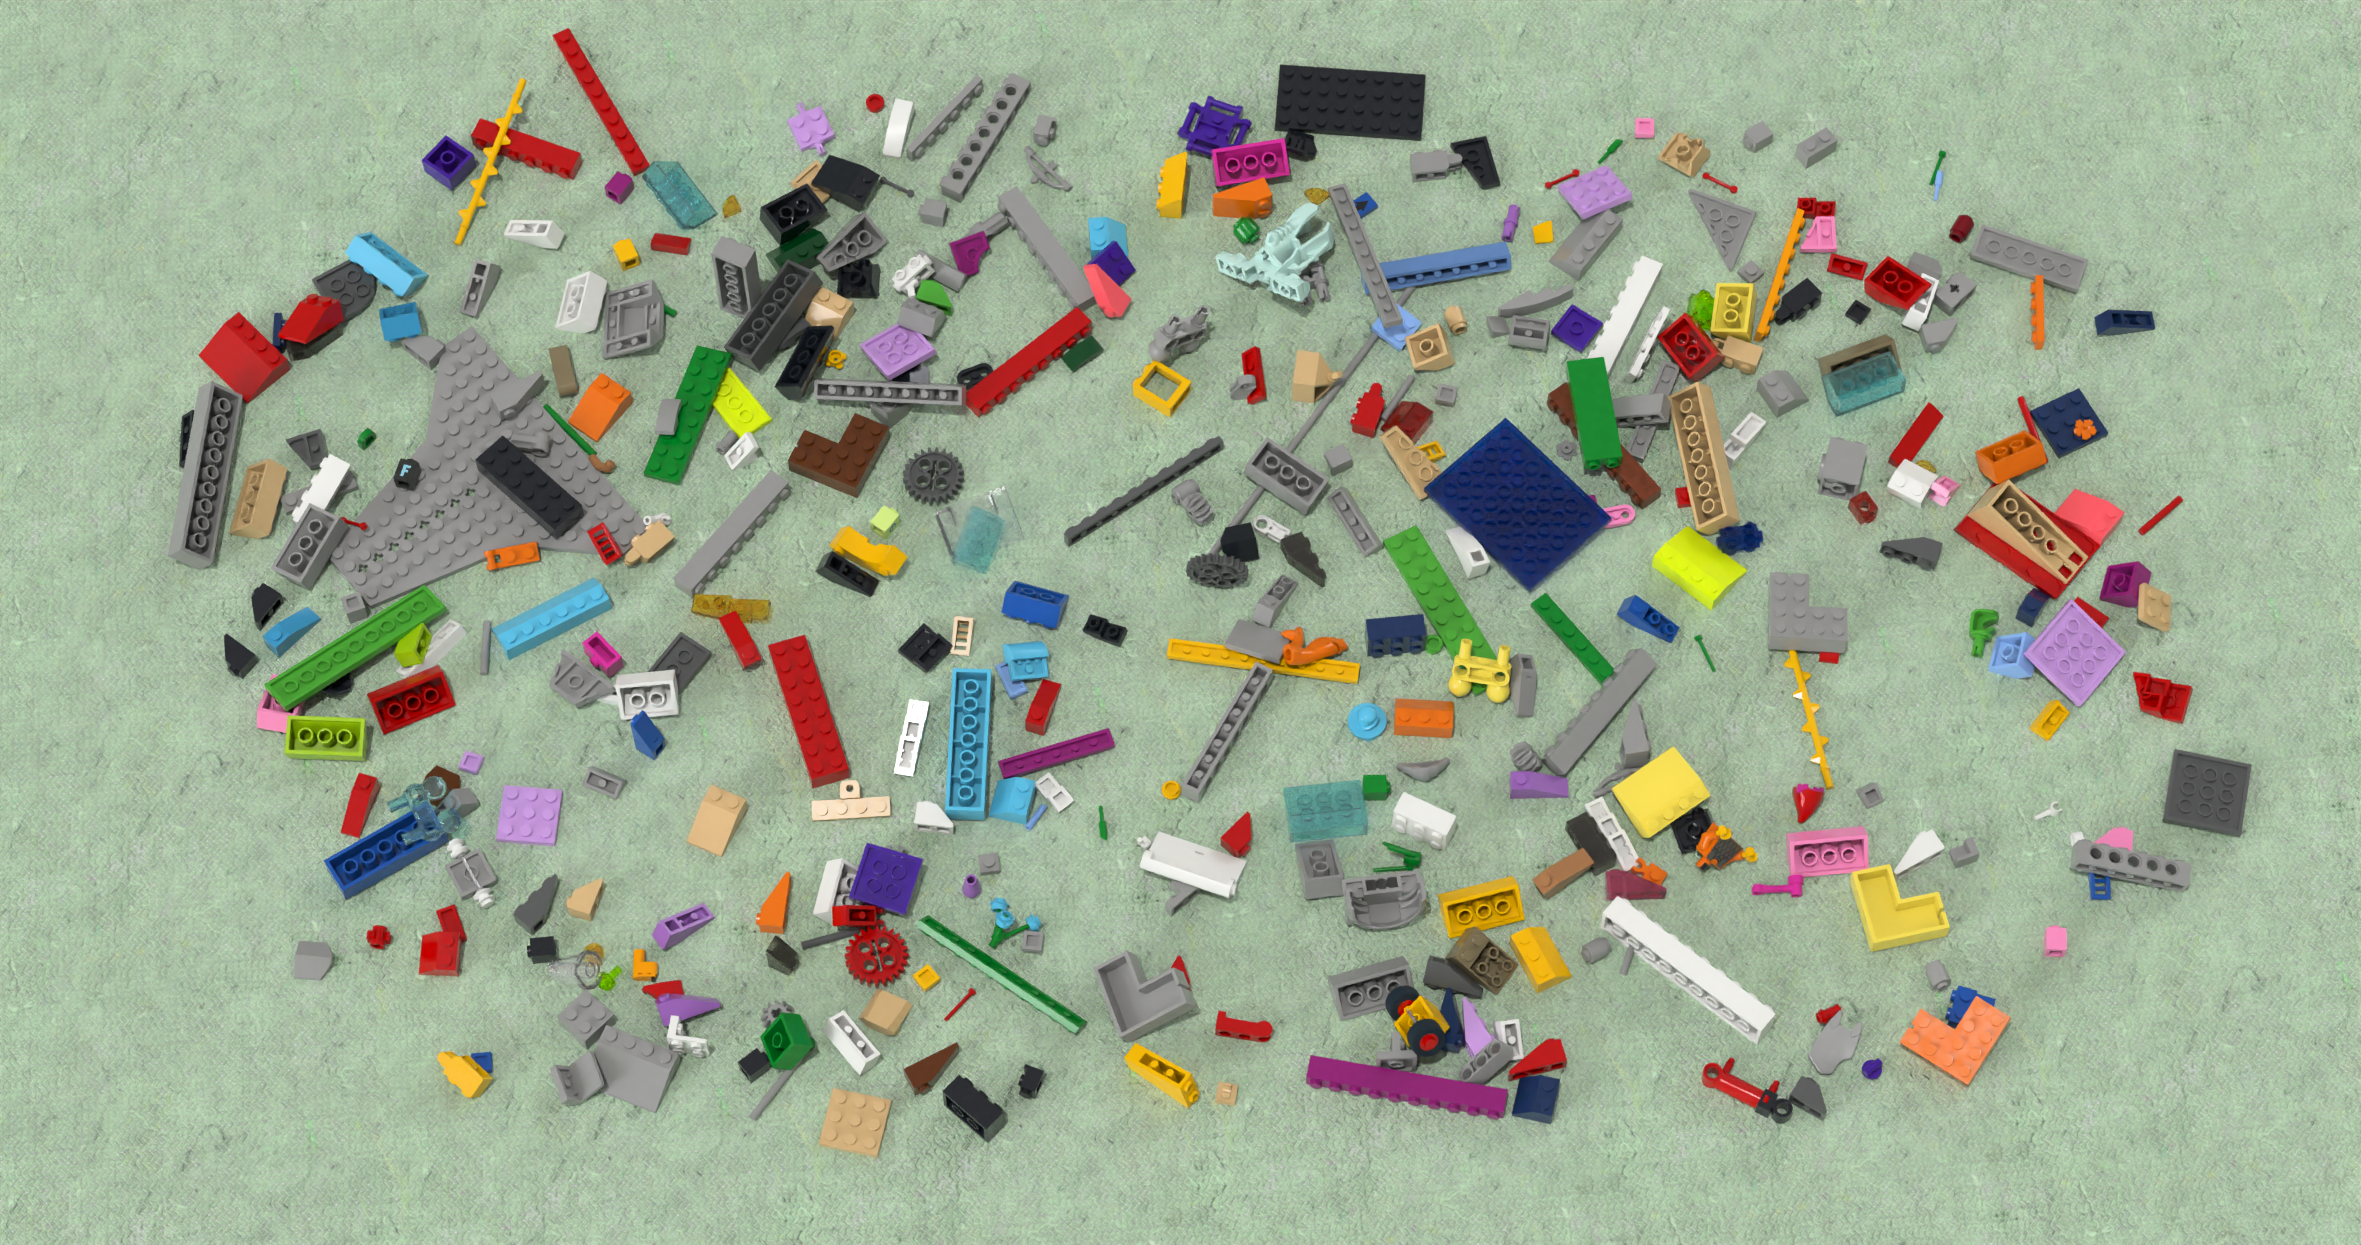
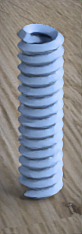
M1041 804L1027 822L1025 828L1028 831H1031L1035 823L1038 822L1037 820L1040 819L1047 808L1046 805Z

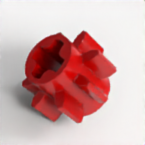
M375 925L372 931L367 930L366 939L372 948L384 949L385 944H390L392 935H390V932H387V927Z

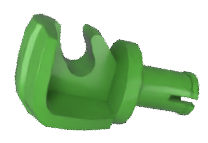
M1975 609L1971 613L1969 636L1974 639L1971 652L1973 657L1978 658L1979 655V658H1982L1985 642H1990L1992 636L1996 634L1995 628L1990 627L1999 621V614L1995 610Z

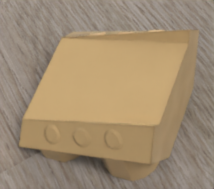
M1676 132L1659 154L1658 159L1691 177H1695V174L1704 162L1709 159L1710 150L1705 148L1702 139L1695 138L1691 140L1687 134Z
M877 989L859 1019L868 1028L886 1036L896 1035L901 1029L900 1024L908 1016L909 1010L913 1005L896 995L882 989Z

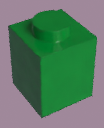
M1363 775V801H1386L1387 794H1390V782H1387L1386 775Z

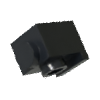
M1025 1064L1024 1074L1021 1075L1018 1083L1020 1086L1019 1095L1035 1099L1044 1080V1071Z

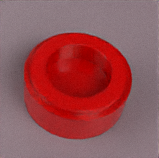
M879 94L868 96L866 99L867 109L872 113L882 111L884 108L883 97Z

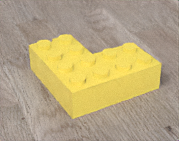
M1890 864L1852 872L1850 884L1871 952L1947 936L1950 926L1946 913L1943 911L1944 907L1939 892L1901 899Z

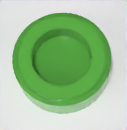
M1434 634L1427 636L1425 651L1431 655L1440 653L1443 648L1442 638Z

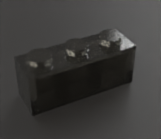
M1584 812L1567 821L1565 831L1577 850L1584 848L1595 862L1589 868L1595 877L1615 867L1617 855L1613 848L1608 847L1605 835L1596 828L1597 823L1592 816L1590 817L1587 812Z

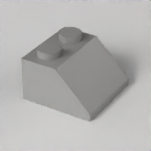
M908 297L901 305L897 324L932 337L946 320V315L942 310L932 305H927L919 302L917 299Z
M1774 370L1758 379L1756 390L1776 418L1809 400L1789 371Z

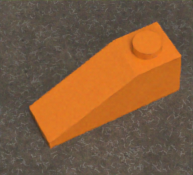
M790 872L785 873L762 905L761 913H757L756 925H759L760 932L784 934L791 887Z

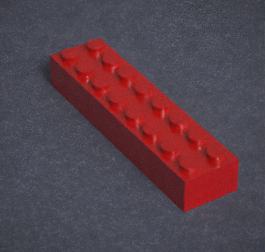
M801 635L768 645L769 655L812 789L850 778L849 768L806 636Z

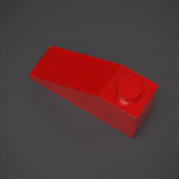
M736 610L718 618L742 670L760 663L762 658Z
M1045 679L1042 680L1025 720L1026 731L1042 736L1045 735L1062 684Z
M362 773L358 774L351 791L341 828L342 834L360 838L380 789L376 777Z
M1550 1038L1537 1046L1509 1070L1508 1081L1565 1068L1567 1058L1561 1039L1555 1040Z

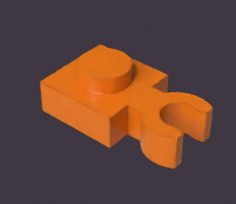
M1637 858L1635 862L1640 865V868L1632 866L1630 870L1635 874H1641L1640 880L1654 890H1658L1668 873L1652 862L1647 866L1642 858Z

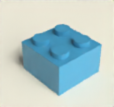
M416 302L379 309L385 341L395 342L402 337L414 338L422 333Z

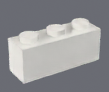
M843 1010L829 1018L823 1032L856 1072L861 1075L873 1068L880 1053Z

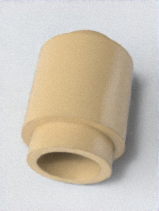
M1448 307L1444 317L1450 331L1455 335L1465 332L1467 330V321L1461 307Z

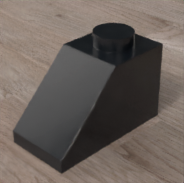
M265 583L255 588L251 596L254 620L257 629L260 631L284 603L281 593Z
M227 633L224 635L227 670L236 677L238 675L243 679L258 663L256 655Z

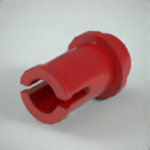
M1838 1004L1825 1010L1820 1009L1816 1013V1019L1820 1024H1827L1842 1009Z

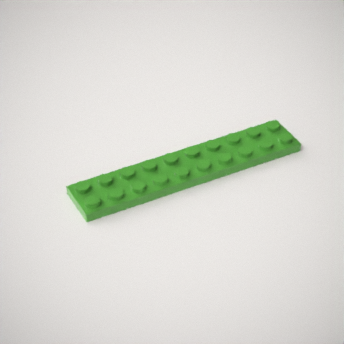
M1417 525L1383 540L1385 549L1435 632L1442 638L1443 645L1453 662L1454 657L1459 654L1462 639L1472 640L1471 656L1497 660L1496 655ZM1463 665L1459 666L1461 669H1466ZM1497 672L1498 675H1505L1503 672ZM1472 682L1471 692L1474 697L1486 692L1487 684Z
M423 585L265 683V689L287 712L391 647L421 623L426 625L447 611L446 606Z

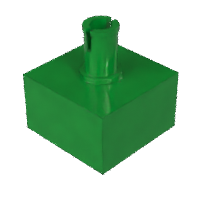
M781 1012L760 1036L772 1068L792 1070L808 1051H812L815 1048V1040L809 1037L800 1014Z

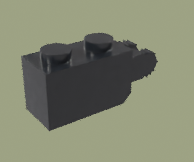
M1806 278L1782 296L1780 308L1777 309L1775 314V323L1780 326L1789 320L1794 322L1797 319H1802L1807 314V311L1811 308L1815 309L1820 305L1822 292Z

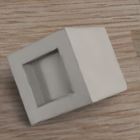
M1344 444L1324 453V457L1331 467L1330 473L1332 476L1352 468V457Z
M360 592L341 598L350 624L368 618Z
M1973 837L1965 839L1962 846L1949 850V855L1955 868L1977 862L1980 855Z

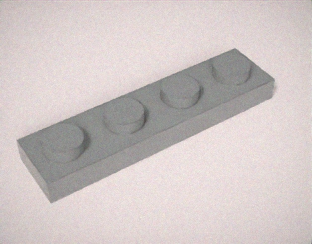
M352 471L348 472L334 498L359 490ZM311 486L281 496L280 500L287 516L293 513L296 506H301L303 502L301 500L302 495L306 490L309 491Z

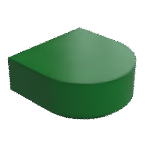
M367 428L358 437V446L363 451L377 439L375 432Z

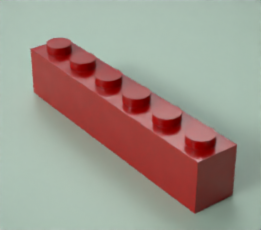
M480 118L471 134L473 145L481 150L493 147L500 127L496 123ZM508 128L506 136L511 142L509 145H501L498 155L506 156L512 161L523 162L530 167L535 166L547 173L558 174L564 179L574 180L582 164L580 152Z

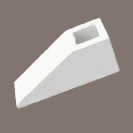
M1464 526L1446 530L1468 579L1486 574L1490 561L1483 546Z

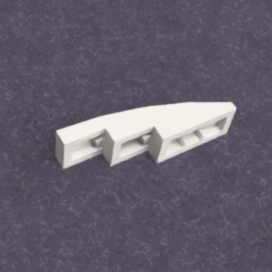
M912 699L909 701L894 774L914 776L929 702Z
M1601 796L1584 805L1595 828L1623 872L1630 870L1632 866H1638L1639 864L1635 862L1639 858L1625 830L1621 829L1614 814L1608 809L1603 797Z

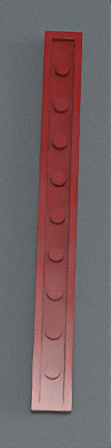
M567 28L552 35L553 40L633 176L649 170L650 165L570 29Z

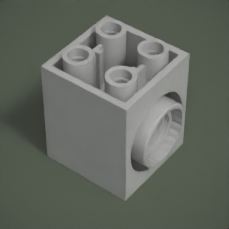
M1830 437L1827 454L1822 455L1817 479L1821 480L1818 494L1855 502L1868 445H1864L1861 442L1846 441L1839 437Z

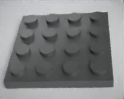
M2174 749L2162 822L2240 837L2252 764Z

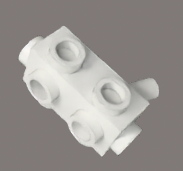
M919 254L917 257H912L907 266L896 271L895 276L892 278L895 283L892 285L899 293L903 291L909 298L915 299V289L921 284L922 279L926 280L935 272L931 266L933 262L927 255L922 257Z

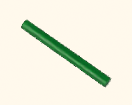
M548 404L543 406L559 426L589 456L592 454L597 455V452Z

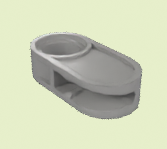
M1249 374L1240 376L1229 388L1231 399L1242 400L1249 396L1256 388L1255 376Z

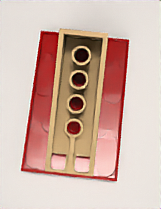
M2010 480L2000 484L1993 482L1953 529L1975 547H1979L1994 560L2002 563L2024 581L2029 582L2052 599L2058 598L2101 546L2018 489Z

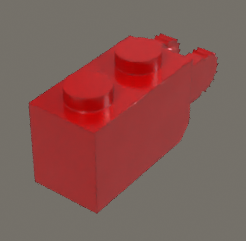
M1379 383L1372 384L1369 393L1364 392L1363 398L1359 397L1356 405L1358 411L1356 414L1353 413L1350 424L1353 425L1352 432L1374 438L1381 415L1384 412L1385 404L1383 397H1381L1382 385Z
M867 905L833 906V926L868 927L885 925L884 920H876V914L884 913V909Z

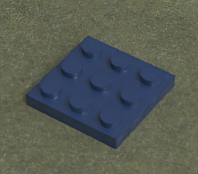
M2079 388L2030 411L2032 419L2058 458H2062L2108 435V431ZM2080 419L2084 422V420L2090 419L2093 421L2092 426H2095L2096 434L2091 435V438L2088 440H2082V435L2078 437L2073 432L2076 420Z

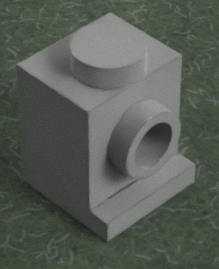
M1038 115L1033 133L1034 143L1042 146L1049 144V140L1053 139L1057 129V118Z

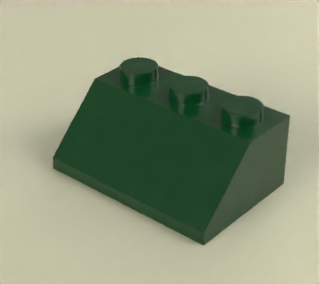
M812 228L768 252L766 257L777 273L787 259L812 269L820 264L816 257L829 242L822 232Z

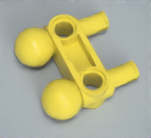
M1462 639L1459 654L1454 657L1452 676L1448 681L1450 692L1458 697L1465 696L1471 691L1472 682L1487 684L1486 694L1492 702L1502 703L1507 700L1510 695L1509 681L1512 665L1509 663L1511 648L1507 645H1501L1497 660L1471 656L1472 640ZM1463 665L1466 669H1461L1459 666ZM1497 672H1503L1505 675H1498Z

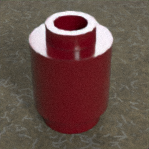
M1959 215L1950 229L1949 237L1958 243L1966 240L1974 227L1973 219L1968 215Z

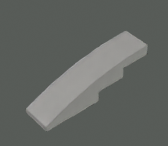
M1567 284L1553 292L1548 287L1535 295L1528 290L1498 308V316L1512 318L1513 315L1524 316L1549 309L1571 299L1573 288L1570 284Z

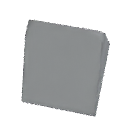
M1487 317L1486 324L1491 338L1510 334L1504 317Z
M1871 782L1856 789V793L1866 809L1884 801L1877 783Z

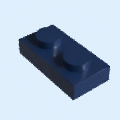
M274 313L272 345L283 355V348H286V339L279 338L278 334L287 320L283 319L282 313Z

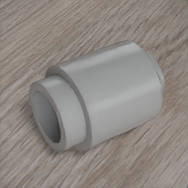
M1187 479L1172 488L1171 497L1175 503L1183 505L1182 501L1185 497L1193 492H1200V488L1194 479Z
M1598 937L1582 946L1581 955L1585 961L1593 963L1608 955L1612 948L1607 938Z
M1940 960L1928 963L1925 966L1926 974L1933 989H1938V991L1947 989L1951 979L1944 964Z

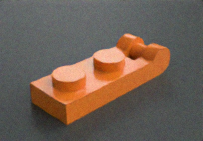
M537 541L484 551V556L487 557L488 562L486 565L487 570L540 560ZM500 554L501 562H495L494 555Z

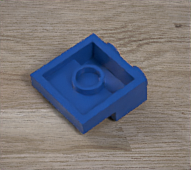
M1958 985L1957 990H1953L1950 1001L1953 1002L1952 1008L1948 1007L1945 1016V1019H1948L1947 1025L1956 1029L1976 996L1993 1007L1996 999L1977 994V990Z

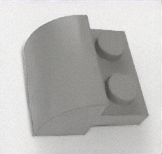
M1513 315L1508 344L1545 350L1550 320Z

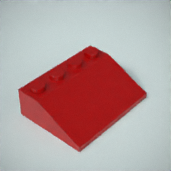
M240 312L223 324L199 354V357L234 392L243 395L242 400L246 404L250 403L290 371L288 360Z

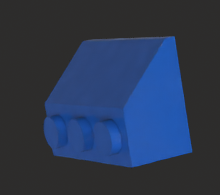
M1014 581L1005 592L1001 613L1006 614L1010 618L1018 617L1024 619L1028 623L1043 624L1046 628H1056L1061 622L1069 595Z

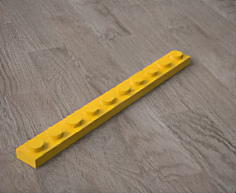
M1169 638L1167 659L1251 670L1255 662H1258L1272 669L1273 673L1353 684L1358 683L1360 663L1330 659H1319L1302 665H1289L1282 658L1280 663L1277 664L1227 649L1225 645Z

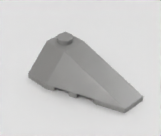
M863 212L855 215L845 224L816 259L826 272H830L877 252L888 240L867 213Z

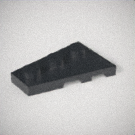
M1486 136L1450 144L1455 154H1461L1463 165L1481 189L1500 186L1499 176Z

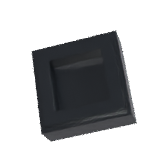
M1855 300L1845 313V316L1861 325L1871 312V308Z

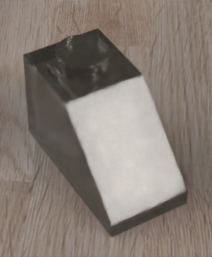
M775 935L766 950L768 966L790 976L791 972H795L799 966L798 953L780 937Z

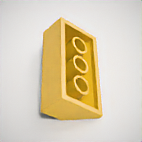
M1513 876L1437 895L1440 913L1449 939L1461 936L1467 928L1477 927L1482 931L1525 920L1519 885Z

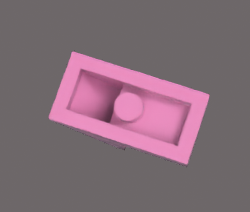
M1944 475L1934 481L1931 486L1933 491L1929 497L1938 504L1946 506L1959 489L1960 484Z

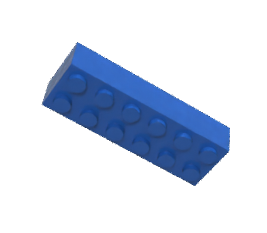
M426 802L325 859L324 863L342 895L347 900L446 844L449 840L446 831Z

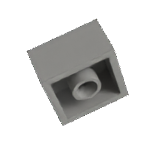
M587 989L558 1015L560 1025L586 1050L600 1039L606 1025L613 1027L616 1024L614 1014Z

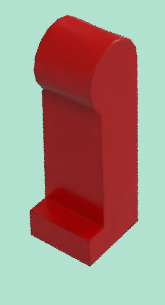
M1218 1010L1215 1035L1255 1042H1267L1272 1037V1025L1267 1021L1256 1023L1227 1018L1225 1011Z

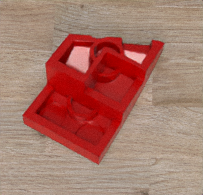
M2133 672L2141 710L2155 717L2183 724L2193 688L2188 685L2174 684L2171 680L2154 678L2151 674Z

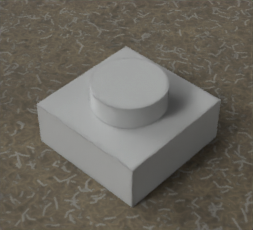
M1751 260L1739 269L1737 274L1746 283H1755L1764 276V271Z
M1439 383L1435 403L1454 407L1458 387Z
M998 852L978 855L981 876L1000 873Z
M1024 930L1022 952L1042 953L1044 932Z

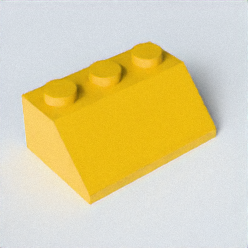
M1182 152L1166 159L1165 166H1161L1160 178H1163V182H1159L1158 187L1161 199L1157 198L1156 203L1159 217L1182 219L1187 177V152Z
M1528 927L1511 935L1509 945L1536 993H1540L1572 978L1569 969L1545 927Z

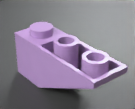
M1464 997L1462 1000L1464 1047L1470 1057L1473 1058L1495 1037L1493 1034L1488 1033L1485 1021L1475 1013L1476 1008L1471 1001L1468 1002L1466 997Z

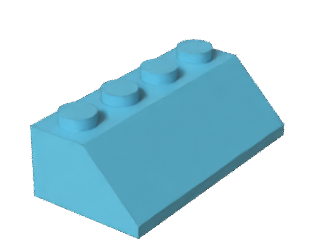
M372 232L355 235L345 251V254L349 256L353 263L360 264L364 267L363 270L366 273L376 276L381 284L389 286L393 289L392 292L399 297L410 295L428 277L424 271Z

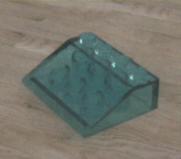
M1360 780L1283 788L1290 843L1368 834L1366 806Z

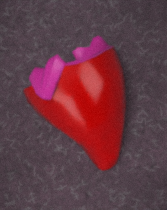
M1801 783L1797 784V787H1793L1792 796L1797 808L1798 823H1805L1817 810L1825 794L1823 787L1819 789L1813 787L1811 789L1808 787V784L1802 785Z

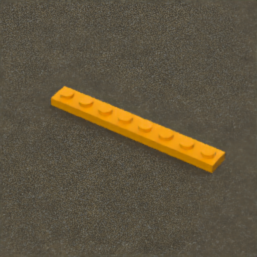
M1797 208L1753 339L1761 342L1763 336L1767 337L1770 326L1767 324L1768 321H1772L1775 311L1772 310L1773 306H1777L1780 295L1777 293L1778 290L1783 289L1785 280L1782 278L1789 271L1791 264H1788V260H1792L1796 250L1793 248V245L1797 244L1800 238V233L1797 232L1799 228H1803L1806 219L1803 218L1804 210Z

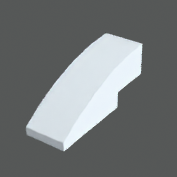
M895 99L887 129L883 156L901 160L914 111L913 102Z
M1753 412L1740 423L1724 444L1726 459L1730 469L1740 460L1767 423Z

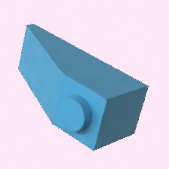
M309 607L300 610L277 623L263 635L266 647L280 658L321 621V618Z

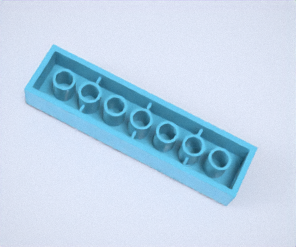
M953 668L945 800V814L949 819L985 820L992 689L991 669Z

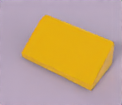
M2051 700L2029 728L2046 741H2049L2070 712L2059 700Z

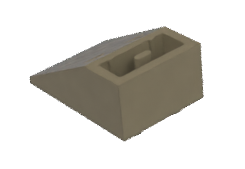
M1477 927L1465 929L1444 958L1450 960L1477 984L1495 995L1499 993L1519 965Z

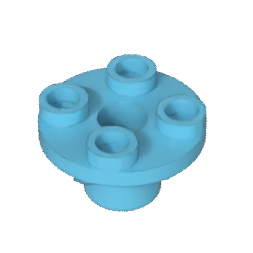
M1359 704L1349 713L1348 728L1357 738L1372 741L1379 737L1386 728V715L1375 704Z

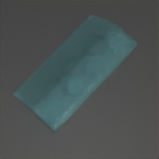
M653 161L643 174L642 178L646 182L647 187L654 192L657 200L663 204L667 213L673 217L679 228L695 229L718 214L678 161Z
M1890 351L1822 376L1828 403L1836 417L1903 393L1906 385V379Z

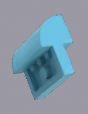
M1042 641L1002 645L1005 664H1008L1011 681L1049 677L1046 661L1049 654Z

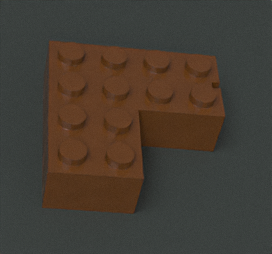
M855 413L839 443L804 430L797 442V447L794 448L788 459L789 471L858 498L890 438L889 426Z

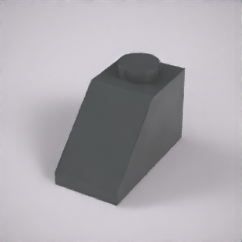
M1801 1076L1789 1096V1101L1791 1104L1824 1121L1827 1110L1820 1086L1812 1078Z

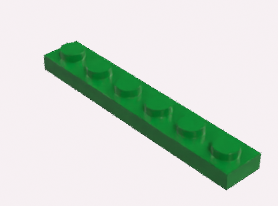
M1544 593L1531 603L1532 609L1599 684L1603 686L1602 682L1607 677L1612 676L1614 668L1549 595Z

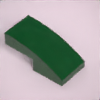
M1090 336L1074 346L1061 359L1075 373L1088 360L1091 362L1104 348L1093 336Z

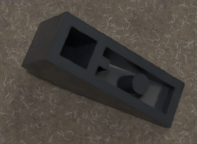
M833 551L822 557L815 571L833 583L868 597L872 596L879 582L878 579Z

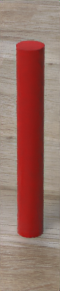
M2177 496L2144 524L2138 532L2141 535H2145L2183 502L2182 497Z

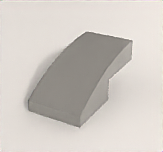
M662 399L656 422V434H675L678 426V414L682 407L681 399Z

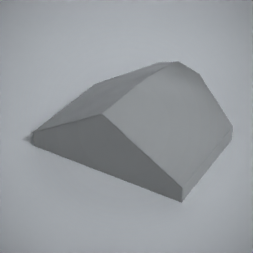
M1918 252L1913 253L1907 265L1909 270L1919 276L1924 273L1939 280L1942 273L1938 260Z
M299 941L295 953L294 979L320 981L323 979L324 974L331 966L333 956L326 942Z

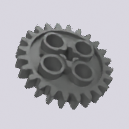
M928 447V452L926 453L923 449H921V455L914 453L915 459L909 458V464H905V470L903 471V483L905 484V490H909V496L914 495L915 501L921 498V504L927 500L929 506H931L932 501H935L936 505H939V500L946 503L947 497L953 500V494H959L958 489H962L961 482H964V469H962V463H958V457L952 458V452L946 455V449L939 452L938 447H936L934 452ZM934 462H937L936 474L934 476V489L931 491L930 489L931 478L933 477V464ZM925 465L929 466V468L923 469L921 467ZM943 467L948 468L947 470H940ZM921 482L927 483L926 485H919ZM940 484L946 485L944 487H938V485Z
M1211 553L1209 555L1201 554V557L1195 555V558H1190L1186 566L1187 577H1190V580H1195V583L1201 582V586L1208 585L1209 588L1211 586L1219 588L1220 586L1226 589L1227 586L1233 588V585L1239 586V584H1244V581H1247L1249 571L1248 565H1245V562H1240V559H1234V556L1227 557V554L1220 556L1219 553H1216V555Z

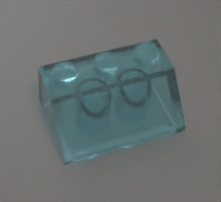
M971 505L950 561L986 574L1005 520L989 511Z

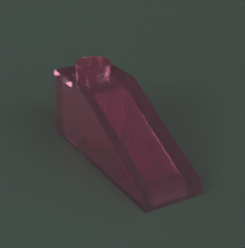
M1619 869L1606 871L1605 874L1606 901H1612L1617 896L1627 900L1665 899L1666 887Z

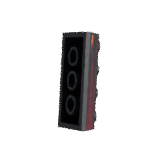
M807 326L774 386L788 400H801L805 395L808 385L813 380L814 374L822 364V360L834 340L833 326Z

